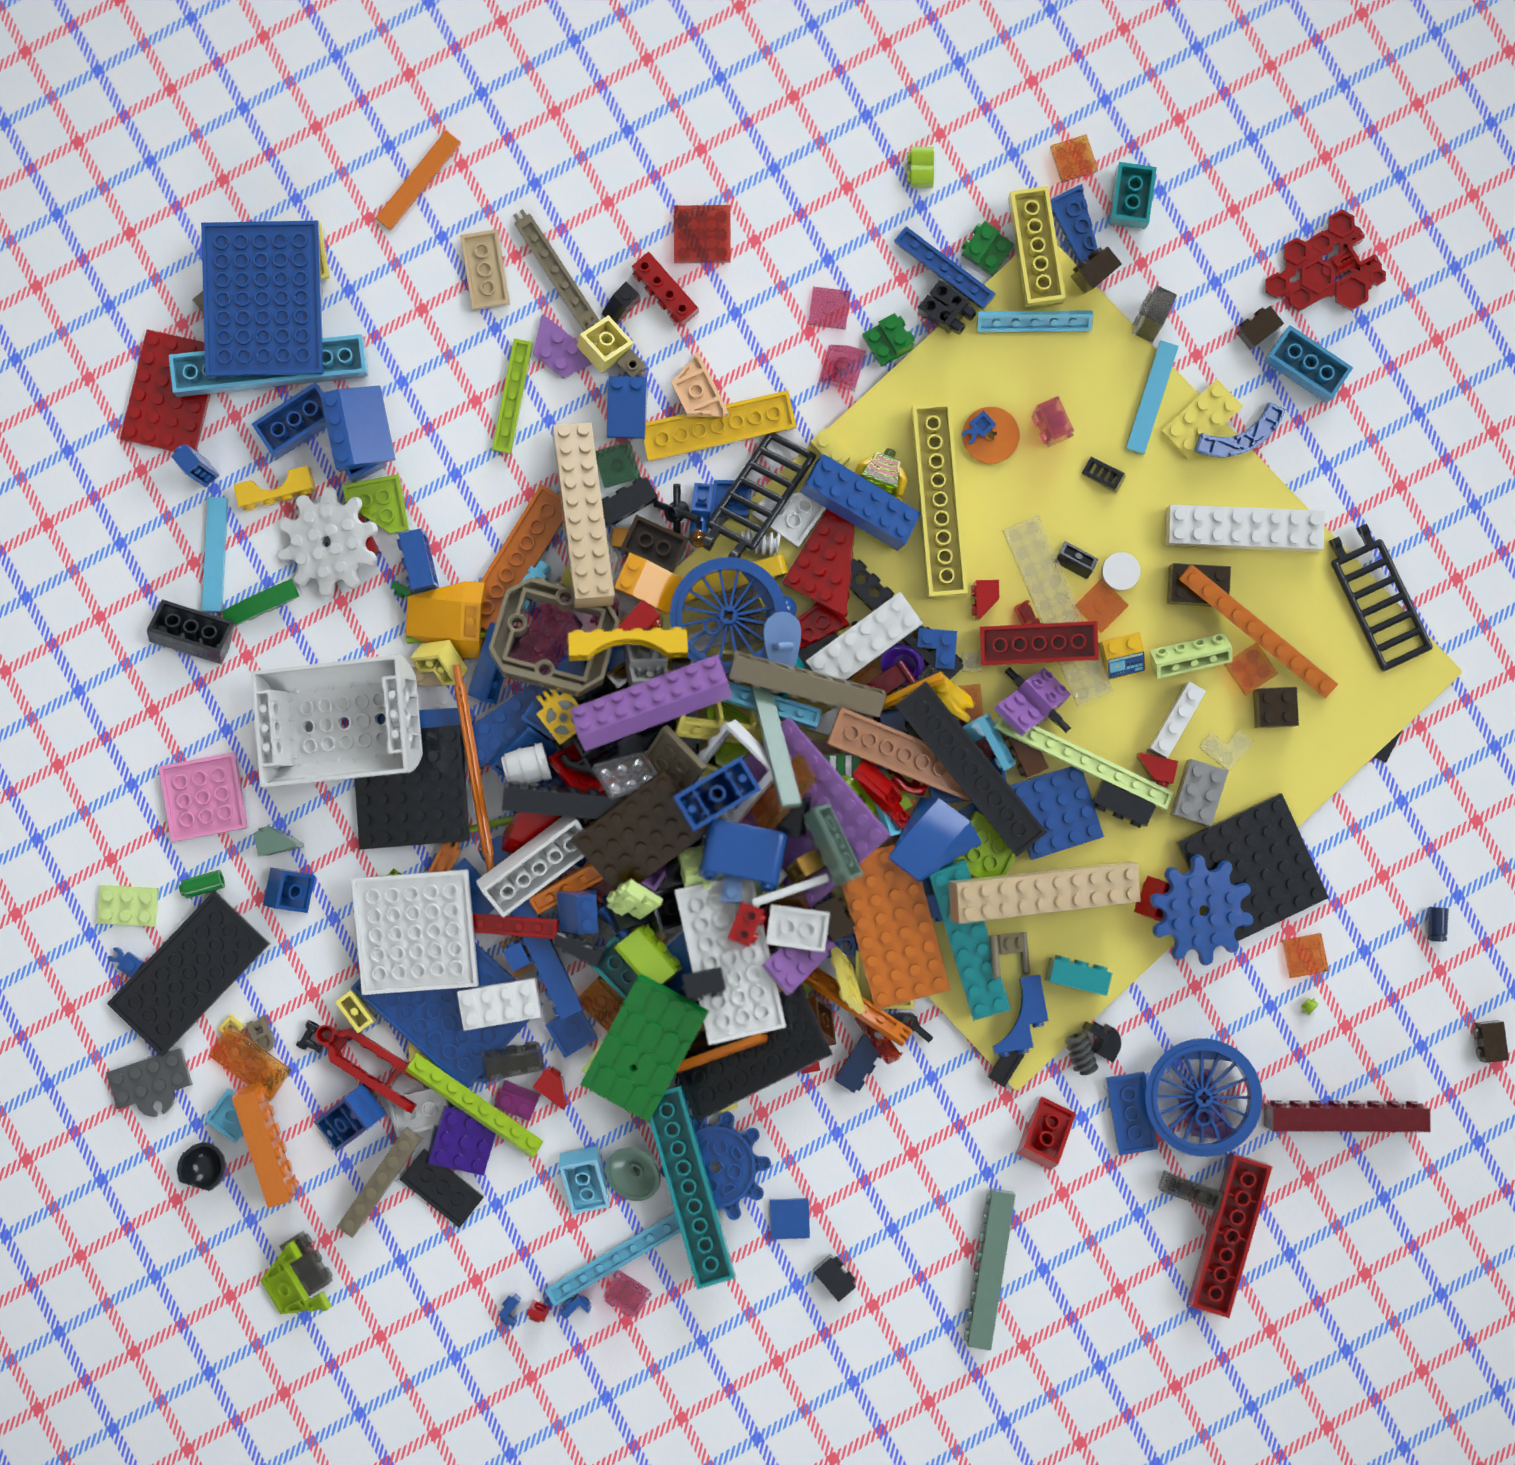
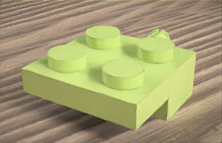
M704 846L688 847L677 855L685 887L703 884L704 889L707 890L708 887L709 890L712 888V881L723 879L722 874H719V877L714 880H706L699 876Z

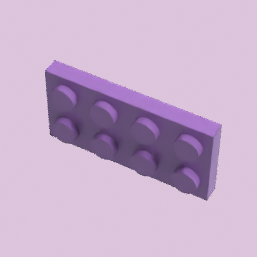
M828 935L825 952L781 946L762 967L788 996L831 953L830 949L837 946Z

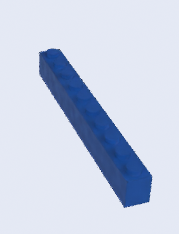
M501 835L492 839L494 867L512 855L510 852L502 850L503 836ZM481 849L479 850V854L482 860L485 861V857H483ZM528 899L511 911L512 916L541 918L540 914L537 915ZM520 937L523 947H527L530 952L528 958L531 964L536 965L538 969L536 975L540 983L544 982L547 988L544 990L546 997L554 1003L555 1007L552 1009L555 1016L565 1020L585 1010L552 939Z

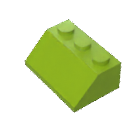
M646 925L637 928L614 947L637 975L641 973L663 986L669 983L683 969L678 958L667 950V946Z

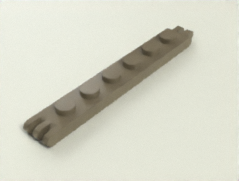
M523 209L520 210L523 218L520 219L517 213H515L513 216L517 222L514 225L582 330L586 331L587 327L585 324L588 323L589 327H592L593 323L591 320L594 319L595 323H598L600 320L531 214L526 215Z

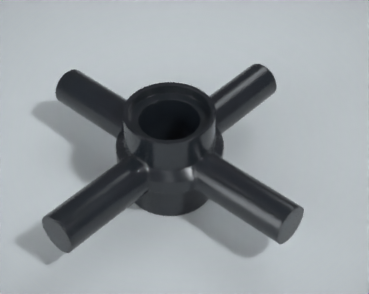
M673 484V502L670 505L658 500L653 503L654 508L664 511L665 518L673 523V531L680 535L681 521L684 518L695 523H699L701 520L699 515L690 512L689 506L685 501H681V484Z

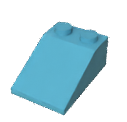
M598 1146L560 1153L559 1169L572 1214L610 1207Z

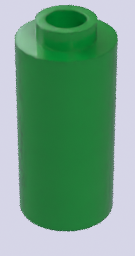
M216 870L182 880L181 885H179V891L182 896L188 899L225 888V880L221 870Z

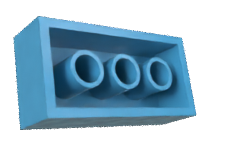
M1291 325L1283 331L1264 359L1265 363L1326 404L1333 399L1353 369L1352 366Z

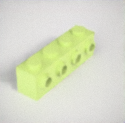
M1223 633L1150 650L1151 666L1157 679L1230 663L1232 662V646L1226 634Z

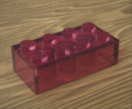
M544 603L528 626L526 633L511 651L509 658L536 664L543 659L549 660L555 668L568 649V633L580 630L583 624L575 613L561 611L555 605ZM543 668L539 672L542 675H547L550 671L547 668Z

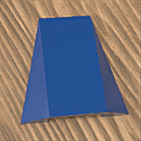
M921 797L888 859L915 880L921 882L939 871L941 867L952 863L954 859L961 855L964 856L974 847L977 848L982 842L972 823L940 798Z

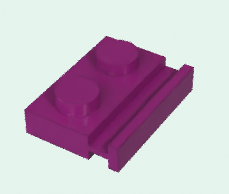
M504 1080L494 1107L530 1121L541 1094Z

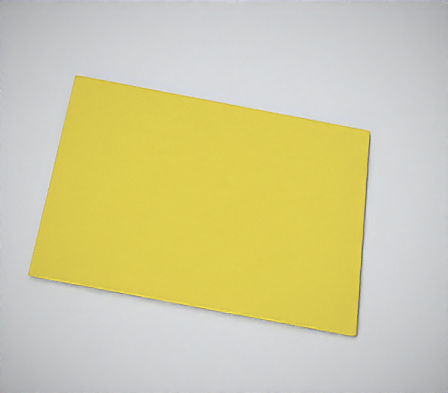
M1058 246L1066 296L1063 304L1025 309L1017 255H1015L984 284L996 293L984 310L969 300L970 305L976 310V316L971 321L965 317L960 320L965 324V329L960 335L954 332L949 334L944 329L937 327L826 430L850 455V461L844 466L855 472L861 461L867 457L874 458L876 453H879L878 455L883 458L887 453L893 455L892 461L898 462L899 460V467L904 469L907 478L905 492L901 499L905 504L920 512L911 408L912 405L951 402L968 588L967 595L928 599L920 517L907 543L899 551H896L856 526L854 527L855 538L852 551L853 559L855 558L857 561L860 559L867 566L866 570L870 574H876L881 580L879 583L884 588L887 586L894 592L893 597L899 592L902 593L922 620L925 628L928 626L931 629L957 631L956 654L963 660L962 664L964 667L951 681L972 698L974 707L965 709L966 713L971 717L970 721L989 712L992 720L996 723L999 716L994 710L996 705L1019 689L1005 673L1009 667L1025 681L1045 667L1071 693V696L1056 710L1071 729L1065 733L1049 717L1037 727L1156 783V781L1150 779L1137 759V753L1141 752L1158 756L1147 750L1185 683L1190 681L1206 691L1168 759L1177 760L1178 765L1174 784H1168L1167 787L1162 786L1174 792L1167 810L1156 807L1147 827L1141 826L1139 829L1130 825V820L1123 818V820H1119L1112 816L1113 812L1108 810L1102 812L1095 808L1104 835L1103 838L1034 860H1030L1026 849L1019 856H1015L1006 874L1129 861L1138 863L1141 894L1147 875L1168 882L1164 873L1169 867L1176 868L1181 874L1189 872L1177 841L1209 827L1170 815L1187 760L1194 759L1228 770L1212 825L1278 793H1282L1298 828L1462 674V670L1429 636L1433 645L1432 650L1387 671H1381L1331 566V562L1337 556L1328 541L1336 537L1325 526L1324 549L1319 552L1165 546L1166 508L1169 505L1309 509L1253 450L1231 457H1210L1194 452L1186 459L1161 431L1200 394L1173 366L1145 454L1142 455L1125 449L1157 349L1097 286L1093 290L1085 294L1070 277L1074 273L1072 269L1077 265ZM979 311H1093L1092 331L977 332V316ZM984 407L1004 409L1013 416L1019 427L1020 438L1016 450L1008 459L996 464H986L975 460L966 451L962 440V431L966 420L972 413ZM1225 423L1212 436L1232 437L1238 434ZM991 431L986 435V437H990V440H993V437L996 436ZM810 445L806 449L815 453L816 459L793 493H800L815 462L820 458ZM799 454L792 462L802 466L807 458ZM1090 457L1125 473L1126 477L1117 493L1082 474ZM875 458V460H877L881 464L891 467H897V465L890 464L878 458ZM1094 464V466L1092 467L1090 471L1091 474H1093V472L1095 471L1097 467L1096 464ZM787 467L778 473V475L790 481L797 474ZM1103 468L1100 469L1097 475L1098 477L1101 476L1104 470ZM873 470L881 475L892 477L891 475L880 473L876 470ZM865 471V473H864V475H863V478L865 477L866 474H868V475H870V476H872V477H874V478H876V479H879V480H881V481L895 484L894 487L888 486V485H884V486H885L886 488H888V489L894 490V493H890V494H891L892 496L896 497L895 489H896V484H897V483H893V482H890V481H886V480L880 479V478H878V477H876V476H874V475L868 473L867 471ZM1110 472L1107 473L1104 480L1107 481L1108 477L1111 474ZM1116 475L1111 482L1112 484H1114L1116 479L1118 478ZM865 477V478L868 479L869 481H871V482H873V483H875V484H877V485H880V483H878V482H876V481H874V480H872V479H870V478H868V477ZM773 480L764 486L780 496L787 489V487ZM757 493L751 498V501L759 504L763 498L767 497ZM750 509L749 518L746 519L762 526L763 523L752 516L753 510ZM821 517L799 548L781 536L778 554L775 552L773 556L784 555L788 571ZM732 519L727 520L722 525L740 536L742 535V530L743 532L747 530V527ZM769 528L766 536L768 537L770 532H773V537L776 538L778 533ZM720 534L711 551L704 549V544L702 543L677 566L674 574L684 578L692 569L706 561L728 557L729 553L737 545V542ZM1065 541L1098 558L1097 564L1088 579L1054 562ZM1343 546L1346 554L1349 553V551ZM745 549L740 558L756 562L771 556L769 555V550H767L765 555H762L761 549L757 554L754 553V550L747 552V549ZM1117 552H1125L1132 555L1140 565L1138 582L1132 588L1122 591L1110 588L1104 582L1102 576V566L1105 560ZM1356 558L1340 565L1344 575L1363 568ZM1173 563L1231 566L1230 596L1338 683L1336 688L1325 699L1214 607L1167 604L1169 566ZM1368 573L1349 582V585L1354 593L1377 581ZM786 575L774 578L783 596L790 597L796 603V618L817 603L784 586L782 582ZM863 575L855 577L858 584L866 582V578ZM976 580H999L1000 599L979 621H975V616H972L971 611L972 604H975V598L971 597V585H974ZM752 586L736 609L758 595ZM746 587L736 589L732 607ZM876 588L869 590V595L873 598L878 597L880 594ZM1381 588L1357 599L1360 609L1363 610L1391 597V595L1384 588ZM850 589L847 608L848 615L845 617L850 626L835 632L838 636L850 629L852 622H859L872 613ZM732 590L726 592L728 606L730 605ZM723 593L717 594L716 596L725 607ZM714 596L705 598L722 610ZM759 598L738 613L765 608L766 606L761 598ZM700 599L684 604V606L718 612ZM638 602L629 612H627V613L620 619L619 625L624 621V619L632 612V610H633L640 602ZM1394 603L1366 616L1365 619L1370 628L1405 612V610L1398 603ZM655 609L664 620L662 622V629L670 630V612L666 614ZM684 609L682 621L683 623H689L714 617L715 615ZM765 611L738 616L763 622L767 620ZM725 612L724 619L732 620L733 613ZM1410 617L1373 634L1377 645L1415 628ZM738 620L763 637L764 625ZM713 621L709 622L707 624V629L717 626L718 624ZM1098 621V643L1103 640L1140 632L1145 653L1146 671L1108 680L1100 647L1099 660L982 666L980 627ZM704 623L684 627V630L687 629L688 640H690L689 634L704 630ZM736 624L754 653L764 646L762 640ZM732 625L737 651L752 655ZM728 626V633L731 639L730 628ZM918 629L910 633L913 638L918 637ZM1217 634H1226L1232 646V662L1157 679L1151 666L1150 650ZM1417 635L1381 653L1385 662H1388L1422 646L1423 642L1420 636ZM732 639L731 642L724 645L723 650L734 651ZM902 640L897 643L905 644ZM721 645L708 649L705 656L712 657L717 655ZM925 649V650L928 651V652H931V651H933L934 649ZM882 655L866 665L850 681L865 685L883 673L880 665ZM668 658V672L674 671L671 669L672 658ZM925 664L924 672L917 682L936 673ZM743 682L742 684L736 683V684L743 685V686H746V687H749V688H750L749 683H746V682ZM1297 687L1299 726L1255 728L1253 690L1258 688ZM792 697L789 699L822 709L820 716L834 709L826 706V703L822 704L819 701L818 703H812L803 697ZM731 704L733 707H735L736 709H738L743 714L749 717L746 708ZM709 706L697 710L698 718L707 719L706 710ZM797 724L809 740L828 739L829 737L808 731L804 726ZM702 739V744H699L700 751L708 748L709 740ZM1004 740L1009 749L1011 747L1009 741ZM748 751L743 760H745L751 754L750 751ZM1042 752L1049 768L1025 778L1024 775H1020L1017 769L1019 763L1014 758L1016 764L1005 770L1006 780L1009 785H1013L1071 767V765ZM884 768L886 776L890 775L886 768ZM1084 772L1093 799L1102 780ZM901 775L908 782H912L913 779ZM929 787L924 796L905 792L909 800L917 799L919 802L921 797L930 798ZM972 801L953 802L947 804L956 811H958L959 809L971 804ZM883 842L878 848L887 846V844ZM836 886L831 892L837 898H842L848 910L843 887ZM1136 902L984 920L989 936L1027 932L1030 973L1028 975L1022 973L1021 952L999 955L1001 978L1011 1010L973 1021L944 922H935V918H932L950 990L928 997L986 1060L994 1066L999 1057L998 1054H993L992 1046L1008 1035L1019 1015L1021 1007L1019 978L1034 975L1041 976L1049 1021L1044 1022V1026L1033 1028L1032 1024H1029L1034 1048H1029L1028 1053H1023L1025 1056L1008 1081L1014 1090H1019L1067 1045L1064 1041L1067 1037L1081 1032L1086 1021L1091 1023L1174 945V939L1170 935L1162 938L1154 936L1152 930L1159 921L1134 912ZM1205 905L1199 908V914L1203 916L1207 911ZM1056 955L1070 958L1069 962L1074 963V960L1089 963L1088 967L1092 968L1093 964L1107 967V971L1112 973L1107 996L1046 981L1045 976L1050 957L1055 958Z

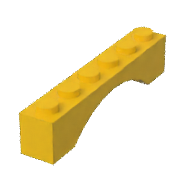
M673 627L670 630L652 628L649 631H643L641 628H634L631 631L613 629L612 632H604L601 629H595L592 632L574 630L572 633H568L569 661H589L605 649L626 644L651 648L666 658H687V629L682 630L681 627Z

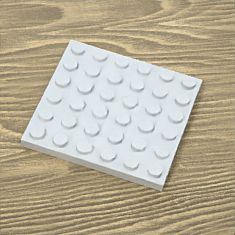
M468 869L351 879L362 995L476 987L479 985Z

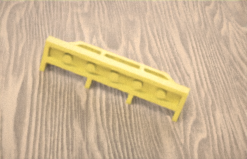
M721 702L714 704L717 720L692 718L682 715L678 718L675 733L680 737L710 740L715 735L717 736L720 733L719 728L726 722L723 721L724 716ZM747 709L750 724H739L761 744L764 740L760 725H757L756 712ZM732 733L725 741L742 744Z

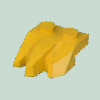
M945 676L946 681L933 687V691L957 720L969 723L971 717L966 713L965 709L974 707L971 696Z

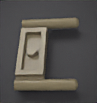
M1027 932L989 936L993 978L999 979L1001 977L999 955L1021 952L1022 973L1025 975L1030 973Z

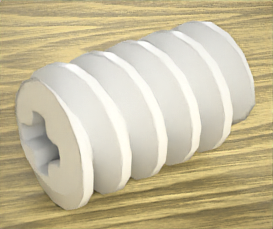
M747 528L746 532L742 530L741 536L752 541L757 533L753 532L751 534V530ZM770 532L768 537L765 534L754 550V553L757 554L761 549L762 555H765L767 550H769L771 557L775 552L778 554L780 533L777 534L776 538L773 537V532Z

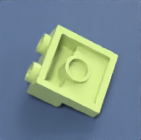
M630 879L625 884L622 883L617 890L609 893L606 899L608 901L606 906L621 916L629 912L633 917L642 919L659 907L663 899Z

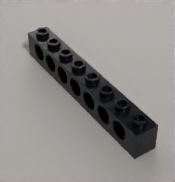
M854 558L851 562L852 573L849 589L873 612L883 605L884 602L890 600L894 592L887 586L884 588L879 583L881 581L879 577L874 573L870 574L866 570L867 566L860 559L857 561ZM863 575L866 578V582L858 584L855 577ZM876 588L880 594L878 597L873 598L869 595V590ZM911 634L902 639L906 645L914 648L921 654L924 663L935 673L942 672L950 680L964 667L962 664L963 660L956 654L954 670L934 669L936 649L928 652L925 648H917V638H913Z

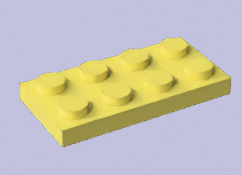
M1216 379L1169 423L1161 433L1188 459L1194 453L1199 434L1214 435L1243 405Z

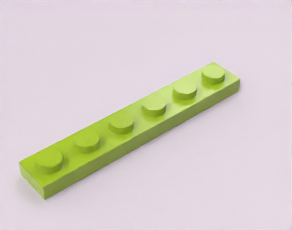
M519 339L513 340L492 447L493 451L512 454L533 342Z

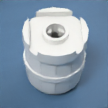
M536 743L530 747L517 748V750L505 753V756L501 757L507 783L508 781H518L520 785H528V783L552 779L542 743Z

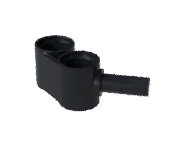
M911 1012L888 1013L903 1024L907 1016H912L914 1023L907 1027L912 1029V1032L915 1031L928 1043L934 1038L919 1025L920 1023L915 1014Z

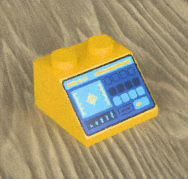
M1140 632L1099 642L1108 680L1146 671L1145 653Z

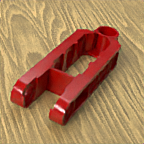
M322 1025L316 1030V1040L327 1047L331 1063L412 1114L417 1104L392 1088L401 1072L423 1084L405 1071L409 1063L364 1034L357 1033L355 1029L349 1028L338 1031L332 1026ZM353 1039L361 1047L370 1050L378 1058L393 1065L392 1067L395 1069L386 1083H383L342 1056L341 1050L348 1040Z

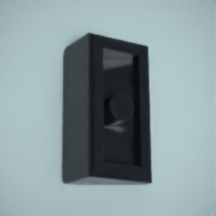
M1065 541L1054 562L1088 579L1097 564L1098 558Z

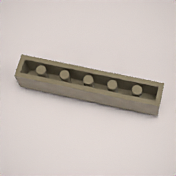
M408 1127L401 1133L341 1219L337 1228L351 1238L358 1233L423 1138Z

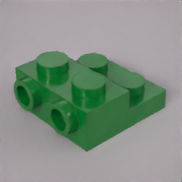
M984 221L982 225L980 223L976 225L972 231L975 234L972 239L967 238L961 248L964 249L962 256L993 276L1015 244L999 234L1000 231Z
M895 313L878 321L877 326L862 334L864 341L880 367L914 349L913 342L915 338L911 331L906 332L904 328L906 324L901 316L897 317Z

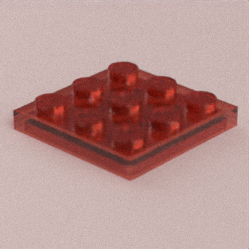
M674 205V263H731L730 205Z

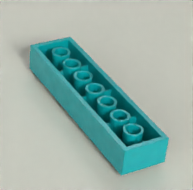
M965 858L954 861L949 865L941 867L939 871L930 876L974 1021L1011 1010L1002 978H993L990 939L984 920L966 923L951 921L948 881L972 879Z

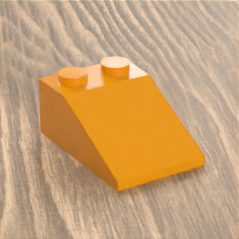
M629 552L614 589L618 594L637 602L643 599L654 609L669 614L673 595L683 578Z

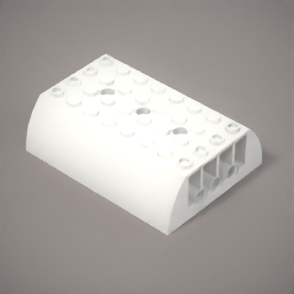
M401 655L251 671L260 787L406 773L413 771L418 766L423 752L417 681L412 667ZM380 714H384L386 718L383 724H379L377 720ZM345 717L349 720L347 728H343L341 725V721ZM310 721L313 724V729L307 732L305 726Z

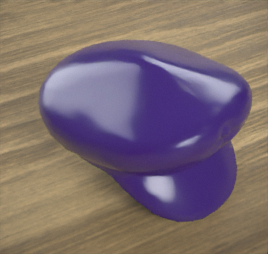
M899 643L884 652L880 660L883 672L900 660H903L915 679L918 681L921 678L925 664L923 657L917 650ZM906 680V681H905L904 683H902L901 685L907 686V685H910V684H909V682Z

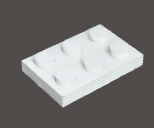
M771 904L766 944L825 952L830 912Z

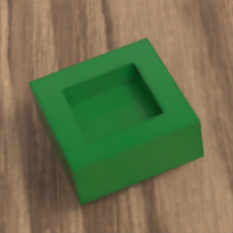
M395 580L391 585V588L395 590L394 594L402 599L414 593Z

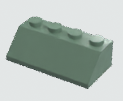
M831 805L818 806L804 814L805 825L813 835V842L822 854V861L830 871L832 882L839 887L863 876L864 874Z

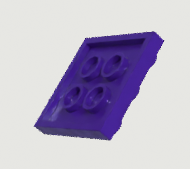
M444 1105L427 1162L484 1176L496 1134L461 1109Z

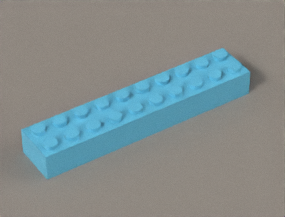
M362 334L323 338L324 374L206 377L205 351L169 355L172 389L177 397L369 377L365 342Z

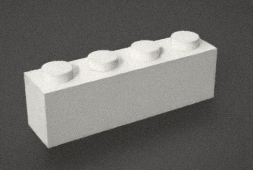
M1190 681L1184 684L1147 750L1159 757H1169L1206 693L1205 690Z

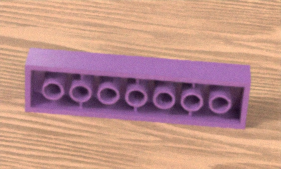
M717 654L571 708L570 710L580 742L584 750L588 751L733 697Z

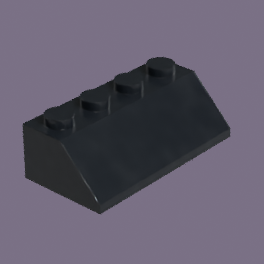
M162 599L147 628L149 642L222 665L230 647L235 622Z

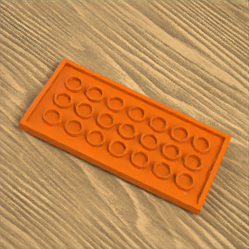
M896 843L877 848L859 865L864 875L842 885L849 913L856 925L853 928L874 1007L879 1009L950 990L922 881L918 882L888 859Z

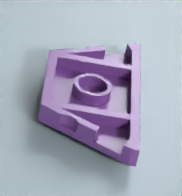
M542 314L533 355L563 379L592 365L589 359L577 347L578 341Z
M1208 1068L1204 1070V1084L1210 1072ZM1211 1078L1209 1086L1214 1082L1213 1078ZM1184 1091L1181 1095H1192V1094H1190V1093ZM1202 1092V1095L1198 1098L1203 1102V1099L1207 1096ZM1178 1098L1180 1104L1192 1098ZM1213 1099L1214 1101L1221 1103L1220 1099ZM1192 1103L1181 1107L1182 1112H1184ZM1211 1103L1228 1121L1224 1108ZM1194 1108L1185 1116L1187 1125L1190 1121ZM1211 1109L1214 1123L1221 1139L1232 1133V1130ZM1205 1111L1200 1112L1198 1115L1200 1122L1207 1120ZM1194 1121L1190 1133L1192 1136L1200 1137V1125ZM1211 1124L1204 1126V1137L1217 1139Z

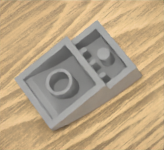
M623 645L629 687L669 673L667 668L668 658L661 653L640 645Z

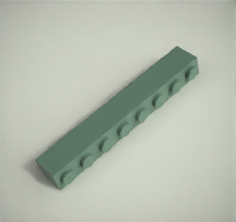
M990 1188V1193H986L985 1204L988 1207L987 1212H984L982 1217V1224H985L984 1232L981 1231L979 1236V1243H982L981 1251H977L976 1262L979 1264L978 1270H974L973 1282L976 1283L975 1289L971 1290L970 1293L972 1308L968 1309L967 1312L969 1327L968 1329L965 1328L964 1340L968 1347L989 1351L992 1348L1016 1196L1013 1191Z

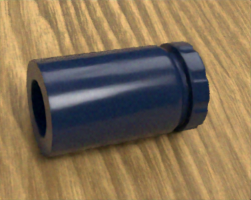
M1429 907V936H1427V940L1447 941L1449 908Z

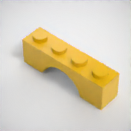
M307 465L288 470V476L284 484L274 490H263L252 480L233 485L238 507L242 510L245 509V511L257 509L256 506L260 505L271 506L275 504V501L279 500L283 502L293 500L294 496L298 495L309 496L313 491H317L311 468Z

